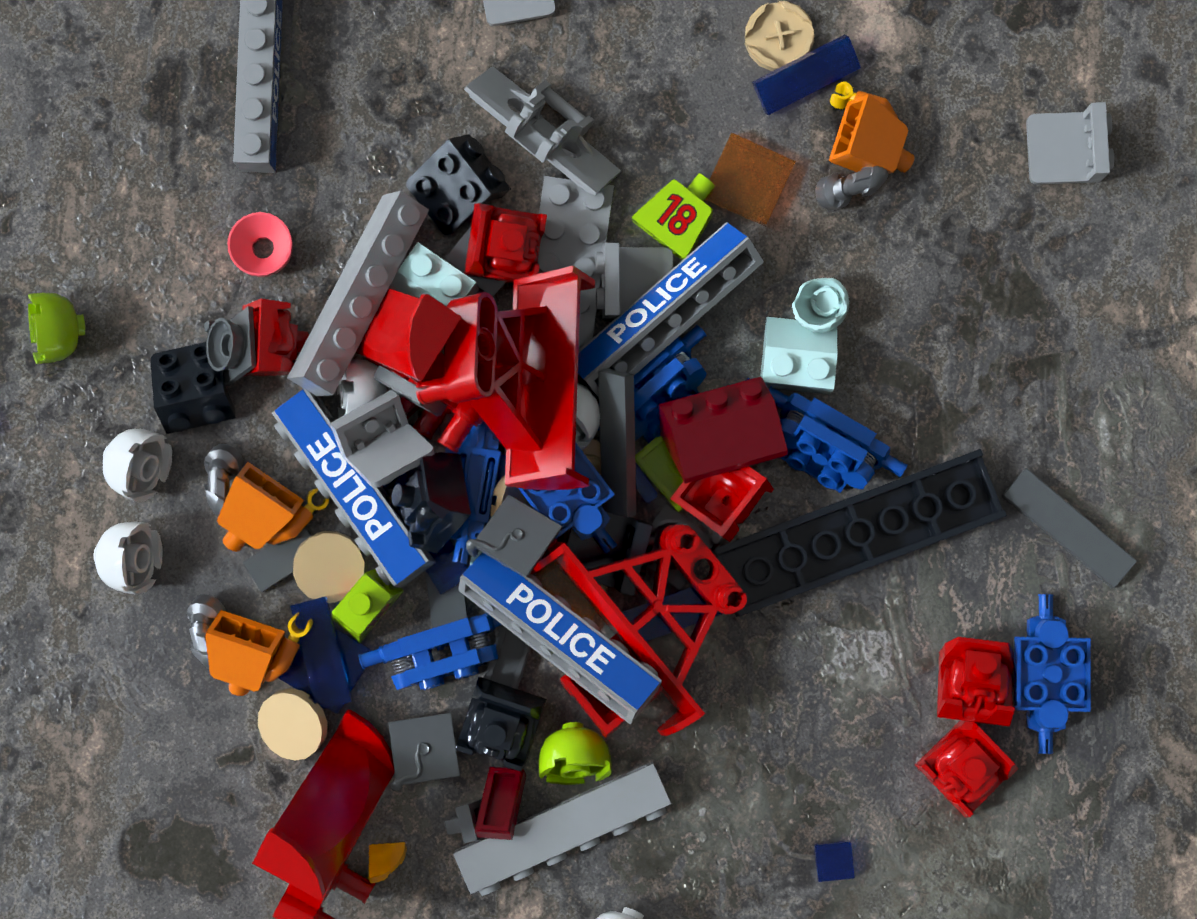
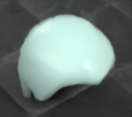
M817 278L803 283L799 288L796 299L792 303L795 319L799 321L800 325L812 332L825 333L836 328L843 322L849 310V296L846 288L840 281L834 278Z

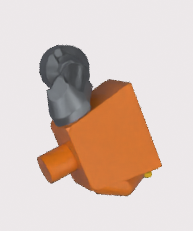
M844 81L838 83L835 92L844 96L832 94L830 98V103L833 107L837 109L845 108L829 161L855 171V173L849 174L847 178L841 174L834 173L821 178L817 182L815 188L817 201L823 208L831 211L847 206L853 195L862 193V197L872 195L887 180L888 174L894 173L896 169L902 173L907 172L915 159L912 153L903 148L908 128L899 120L889 100L863 91L854 93L852 86Z
M218 444L205 457L204 466L208 473V485L204 484L207 502L213 513L218 516V524L228 530L222 541L232 551H241L246 543L254 549H261L266 543L276 545L294 539L313 519L312 513L315 510L326 508L329 503L328 498L321 505H313L312 496L318 491L315 488L308 492L306 497L307 504L304 507L301 506L304 502L301 497L251 463L247 462L242 468V456L231 445ZM234 479L230 488V480Z
M201 594L196 596L187 609V616L191 621L190 626L192 627L189 629L192 639L190 641L192 653L209 669L210 675L213 678L229 683V691L237 696H244L250 690L253 692L259 691L264 682H273L289 669L300 647V644L297 643L299 638L309 632L312 628L313 620L311 618L308 621L305 629H299L295 625L299 612L296 613L288 622L290 634L286 638L284 637L285 631L226 612L221 601L210 595Z

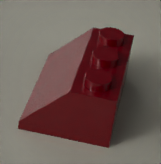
M761 376L659 404L660 435L685 484L788 454L775 400Z

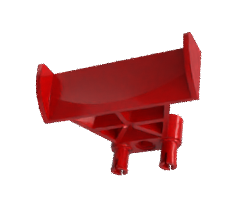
M575 266L515 279L512 310L498 312L494 298L487 292L451 300L446 307L460 315L461 319L445 343L444 375L441 378L419 381L416 385L418 389L426 388L416 391L417 399L423 405L442 400H449L453 403L470 402L506 448L505 485L508 487L534 490H568L589 486V478L575 471L580 291L595 288V279Z
M389 288L355 353L415 385L419 381L422 382V380L427 381L441 378L444 375L445 356L440 351L460 321L461 316L428 294H422L419 298ZM442 400L441 402L446 404L447 407L441 416L438 415L437 417L424 409L412 427L420 435L431 440L446 413L449 415L451 412L454 413V416L437 442L457 454L472 427H477L478 424L481 425L483 419L469 401L453 403L449 400Z
M670 525L661 533L660 546L662 549L588 570L564 542H556L544 553L542 559L539 560L530 574L541 570L554 560L611 631L621 638L640 662L649 664L657 671L658 677L662 680L660 686L663 688V694L677 709L674 715L658 727L657 731L660 735L668 736L674 734L705 715V712L682 684L716 613L733 614L740 611L747 603V595L698 534L687 525ZM700 559H705L710 566L709 574L703 579H698L693 569L695 563ZM657 560L653 590L651 591L632 566ZM670 560L706 604H663ZM622 570L650 606L630 622L593 577ZM669 612L701 613L690 637ZM657 614L685 647L673 674L638 632L640 628Z
M347 710L333 737L278 822L266 834L252 863L289 883L272 916L275 919H336L323 912L324 907H322L331 889L335 891L338 888L365 904L376 884L370 883L369 879L348 869L349 864L346 861L395 773L393 755L387 742L369 721L352 710Z

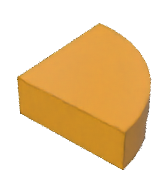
M405 842L369 845L370 883L385 880L389 874L403 863L407 850Z

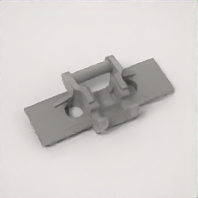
M492 66L465 87L464 90L469 94L470 98L507 127L505 133L542 163L548 160L588 194L596 196L620 174L621 170L582 137L591 128L595 119L590 115L585 117L551 89L552 85L547 80L536 86L531 94H528ZM545 103L567 119L557 129L540 114ZM508 105L518 108L521 113L514 112ZM563 149L569 150L577 158L568 156L564 153Z

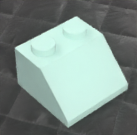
M417 242L404 260L389 287L419 298L422 294H428L445 306L451 300L474 295L479 290L477 283L419 242Z
M766 317L760 376L767 388L772 386L775 389L830 395L835 385L838 354L837 327L825 333L812 332L800 325L798 320Z

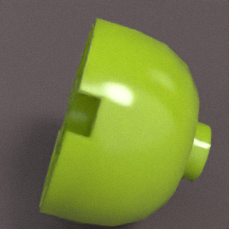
M28 294V298L32 302L28 304L31 343H37L38 351L33 352L35 363L57 362L72 355L77 348L79 336L85 335L83 314L76 315L73 304L66 297L59 294Z
M580 722L563 724L562 729L553 732L545 739L540 750L539 777L542 779L546 775V782L579 785L585 784L583 777L595 775L597 782L609 777L612 773L611 755L607 743L599 733L592 729L584 728V724Z

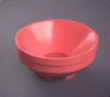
M256 212L242 217L232 227L228 236L227 245L231 260L237 268L251 276L267 277L278 273L286 266L292 255L293 242L288 227L277 216L270 213ZM261 239H269L274 245L273 253L267 258H258L254 253V246Z

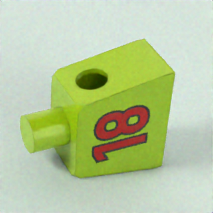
M698 173L687 188L673 179L632 216V221L662 246L671 249L672 254L682 261L693 252L712 218L713 209L703 201L711 193L715 185L700 173Z
M376 569L365 572L332 611V619L361 643L404 590L400 587H394L392 583L389 586L386 585L377 574Z

